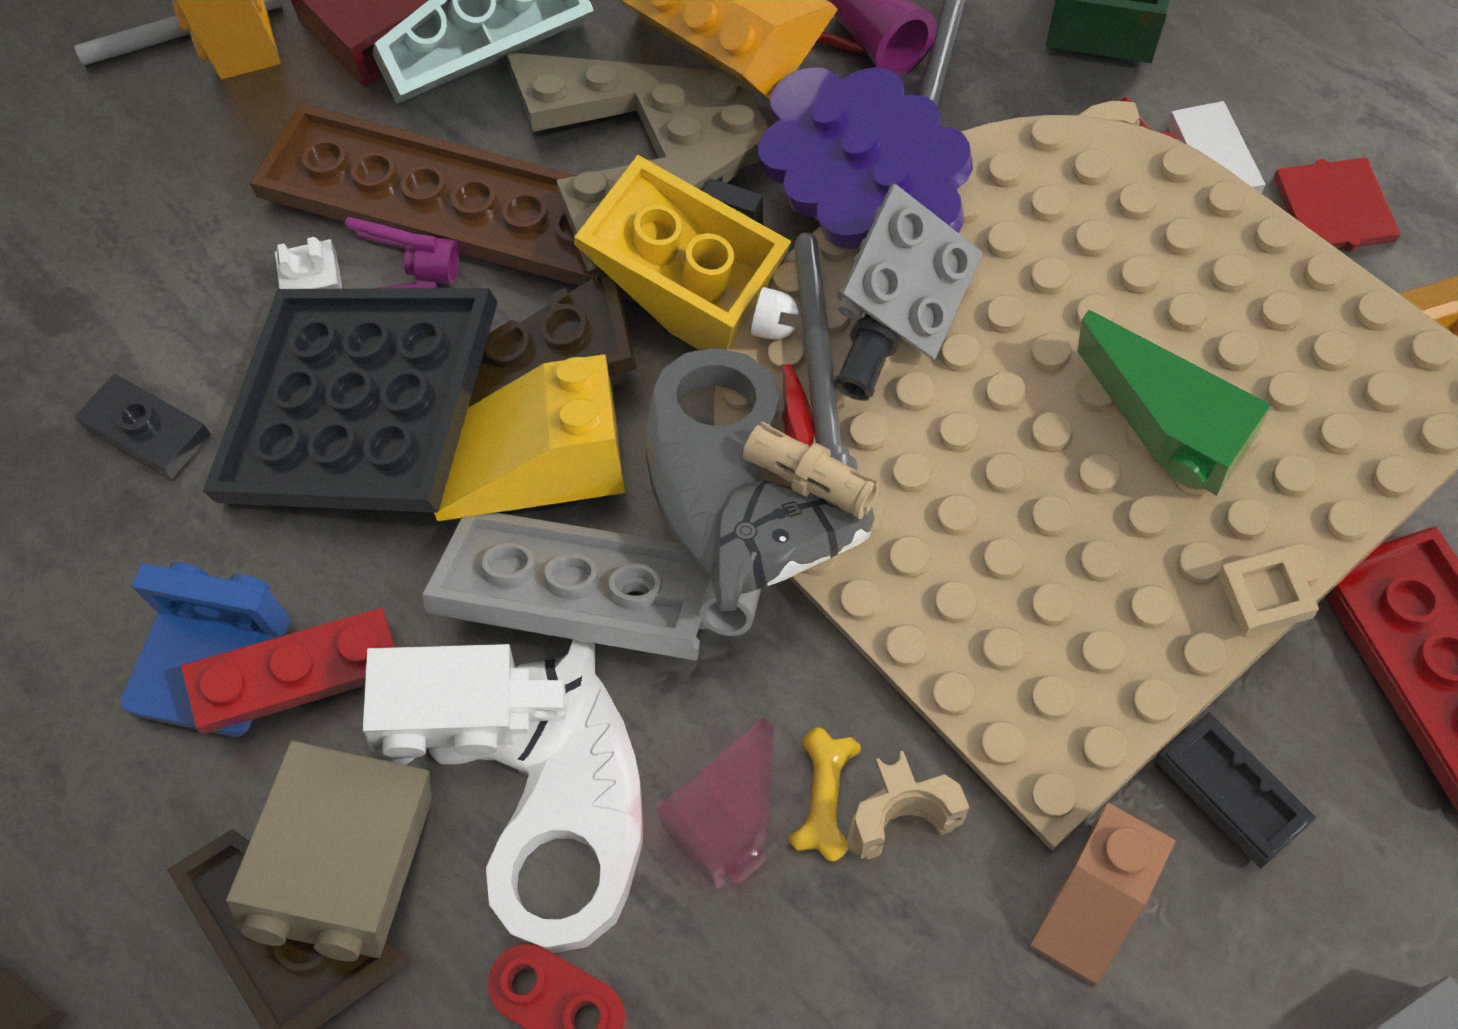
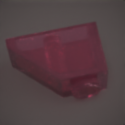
M765 717L657 808L663 829L716 890L729 878L735 884L742 882L767 857V853L763 848L769 844L774 728Z

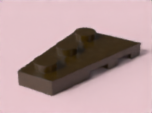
M597 267L592 270L594 278L569 293L565 288L555 292L546 298L548 306L522 322L510 320L490 332L468 407L544 363L563 361L573 357L583 358L605 354L609 377L637 369L619 285L601 268Z
M231 829L167 869L261 1029H316L408 965L406 956L387 942H385L380 958L359 954L356 961H340L317 952L314 949L315 944L286 938L285 944L272 946L245 937L241 933V928H237L226 902L250 841L234 829Z

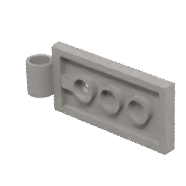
M490 513L462 517L422 596L425 613L697 661L700 651V640L696 637L698 629H710L724 636H738L746 633L752 626L761 589L744 594L741 593L736 611H720L714 594L712 579L699 569L677 542L502 513ZM632 591H639L644 593L643 595L639 596L627 595V593Z

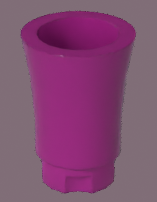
M827 0L838 9L834 14L836 20L856 39L876 68L889 69L902 76L920 64L935 41L937 22L934 15L908 0Z

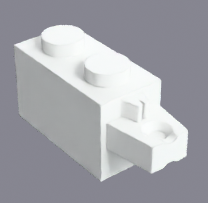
M509 644L367 648L363 732L374 749H383L382 753L385 756L416 758L425 755L426 748L454 747V751L461 755H489L497 751V745H514V735L529 733V722L565 719V684L563 680H529V669L515 668Z

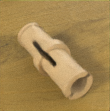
M761 422L760 426L757 425L744 447V460L765 468L791 482L793 491L805 497L812 493L839 506V508L860 520L863 518V515L866 516L880 490V480L860 471L858 472L830 457L831 451L818 443L809 446L799 442L765 422Z

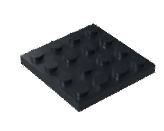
M489 288L277 289L203 492L215 503L438 513L498 304Z

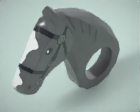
M711 348L684 353L661 370L654 386L645 429L646 462L652 491L660 512L674 538L699 569L712 579L714 594L720 611H736L741 593L755 591L784 581L867 540L870 537L875 517L872 507L866 516L863 515V518L860 520L839 508V506L812 493L805 497L793 491L791 487L766 480L762 481L759 478L761 467L743 459L744 447L751 432L757 425L760 426L761 422H765L773 428L775 427L780 395L771 372L749 355L720 348ZM704 386H723L736 390L746 397L753 409L740 421L729 425L711 426L697 422L683 412L679 403L683 397L695 389Z

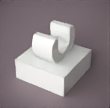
M311 237L307 238V245L287 249L285 244L277 245L275 258L280 289H343L337 252L331 239L319 241L317 238Z

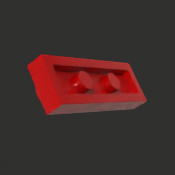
M381 607L181 665L196 728L199 733L204 735L365 686L367 648H395L383 608Z

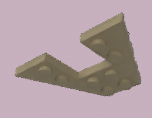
M514 52L506 53L509 73L532 132L637 111L659 157L658 159L648 161L700 190L705 188L710 178L727 183L739 175L743 167L760 161L758 143L769 127L746 86L723 71ZM629 165L597 172H583L577 176L556 180L559 200L574 237ZM579 249L587 271L597 268L598 266Z

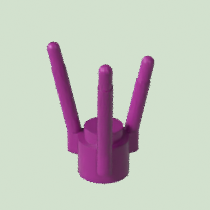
M353 217L345 219V226L355 230L357 237L405 249L404 270L406 275L415 276L416 282L379 288H438L439 284L454 285L459 267V250L456 240L414 234Z

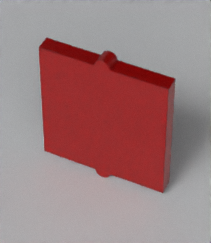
M1367 157L1334 162L1318 159L1315 164L1276 170L1274 179L1287 212L1335 248H1345L1348 252H1354L1359 246L1397 242L1401 233Z

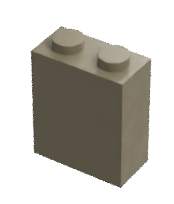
M291 740L226 899L237 928H241V933L253 941L272 946L285 944L286 938L315 944L314 949L317 952L340 961H356L359 954L380 958L432 801L429 770Z

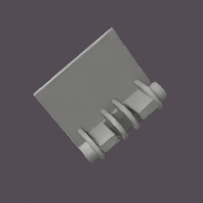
M894 183L890 185L882 205L877 208L874 214L875 220L869 233L862 240L859 246L860 252L855 255L852 261L853 267L844 286L837 293V298L840 301L837 309L842 315L854 320L861 319L863 312L867 313L933 360L937 357L983 252Z

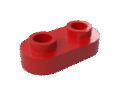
M520 944L511 947L496 959L490 970L488 993L494 1007L509 1020L524 1029H576L574 1024L575 1015L580 1008L586 1005L596 1006L600 1011V1021L594 1029H627L625 1006L611 987L540 946ZM524 969L534 970L537 976L535 987L527 994H515L512 988L515 975Z

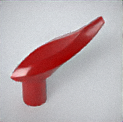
M782 364L784 399L782 420L785 427V435L812 446L814 443V424L810 403L791 365Z

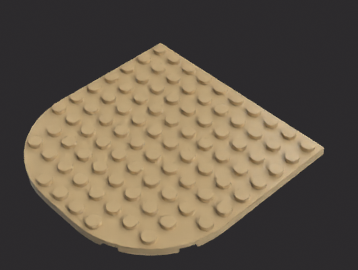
M1080 115L1019 117L961 131L970 143L973 170L968 180L957 190L961 196L964 210V223L959 234L981 250L983 254L936 359L931 360L901 338L896 353L887 357L874 387L875 392L872 398L870 397L867 401L855 400L845 396L835 387L842 446L846 447L849 450V455L856 459L858 472L860 471L881 481L879 493L872 505L875 517L870 537L858 546L789 578L1052 852L1295 625L1291 624L1244 637L1218 576L1223 564L1291 546L1314 599L1318 603L1458 472V337L1230 170L1201 151L1170 136L1142 126L1112 119ZM819 227L812 235L818 241L835 381L853 343L850 338V332L856 321L842 315L837 308L840 301L837 298V293L844 286L853 267L852 261L855 255L859 254L860 248L846 249L836 247L826 240L821 227ZM794 249L787 254L784 262L776 269L774 277L767 288L790 295L796 302L799 315L784 312L781 321L795 326L796 329L788 337L780 340H769L751 335L755 306L727 349L749 355L771 372L780 395L778 417L774 428L785 433V427L782 420L784 410L782 364L791 365L804 388L811 406ZM1088 310L1107 318L1271 404L1258 436L1217 496L1202 487L1194 489L1182 485L1169 475L1166 467L1155 461L1078 354L1081 321ZM715 386L714 426L735 423L742 420L752 411L753 408L747 398L736 390ZM761 467L759 478L762 481L766 480L792 488L791 482Z

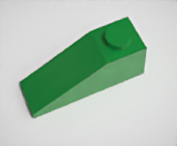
M1088 310L1082 318L1077 349L1078 354L1155 461L1166 467L1169 475L1182 485L1194 489L1202 487L1217 496L1258 436L1271 404L1091 310Z

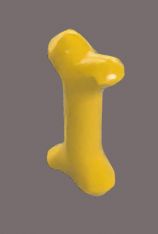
M815 727L807 732L802 739V746L813 763L809 816L800 828L789 834L788 842L797 851L816 849L826 860L836 862L848 851V842L839 830L836 819L841 770L848 760L860 753L861 746L852 737L833 739L824 729Z

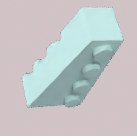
M428 0L375 42L372 55L396 104H399L506 57V53H515L581 24L594 10L589 0Z

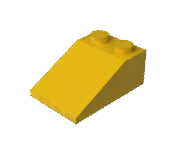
M639 155L632 161L574 237V245L672 335L698 350L711 348L727 350L756 306L762 288L768 287L776 269L786 259L791 241Z
M605 354L583 358L573 357L563 361L544 363L468 407L438 513L434 512L437 522L625 493L616 410Z

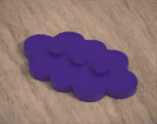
M876 67L859 70L842 80L835 73L825 68H805L787 75L776 85L771 94L770 105L777 122L762 135L758 143V155L767 176L776 182L784 183V190L792 209L800 215L818 218L821 230L827 241L836 247L846 249L859 248L875 220L874 214L877 208L882 205L890 185L894 183L956 232H960L964 223V210L961 196L957 190L968 180L973 170L971 147L963 133L954 128L942 126L939 109L933 100L920 95H906L904 84L898 74L889 69Z

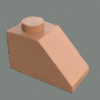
M1107 803L1091 824L1029 948L1092 986L1098 985L1145 907L1177 840L1116 806Z

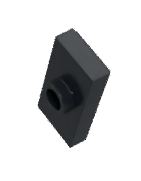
M115 373L74 416L84 429L170 479L176 476L211 435L202 422Z
M1210 712L1166 748L1155 760L1260 869L1317 818Z

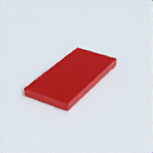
M1434 526L1381 543L1325 597L1454 808L1458 811V558L1438 528Z

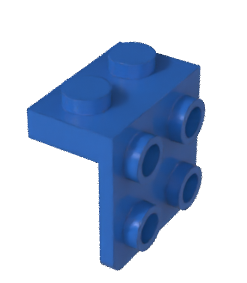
M172 562L169 568L141 563L131 587L158 614L121 697V707L132 716L197 729L181 665L284 636L291 617L272 595L270 586L258 578L245 574H233L230 580L209 576L204 570L183 562ZM252 720L213 731L212 733L239 737L248 731Z

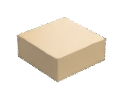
M1291 546L1223 564L1218 573L1244 637L1313 619L1319 610Z

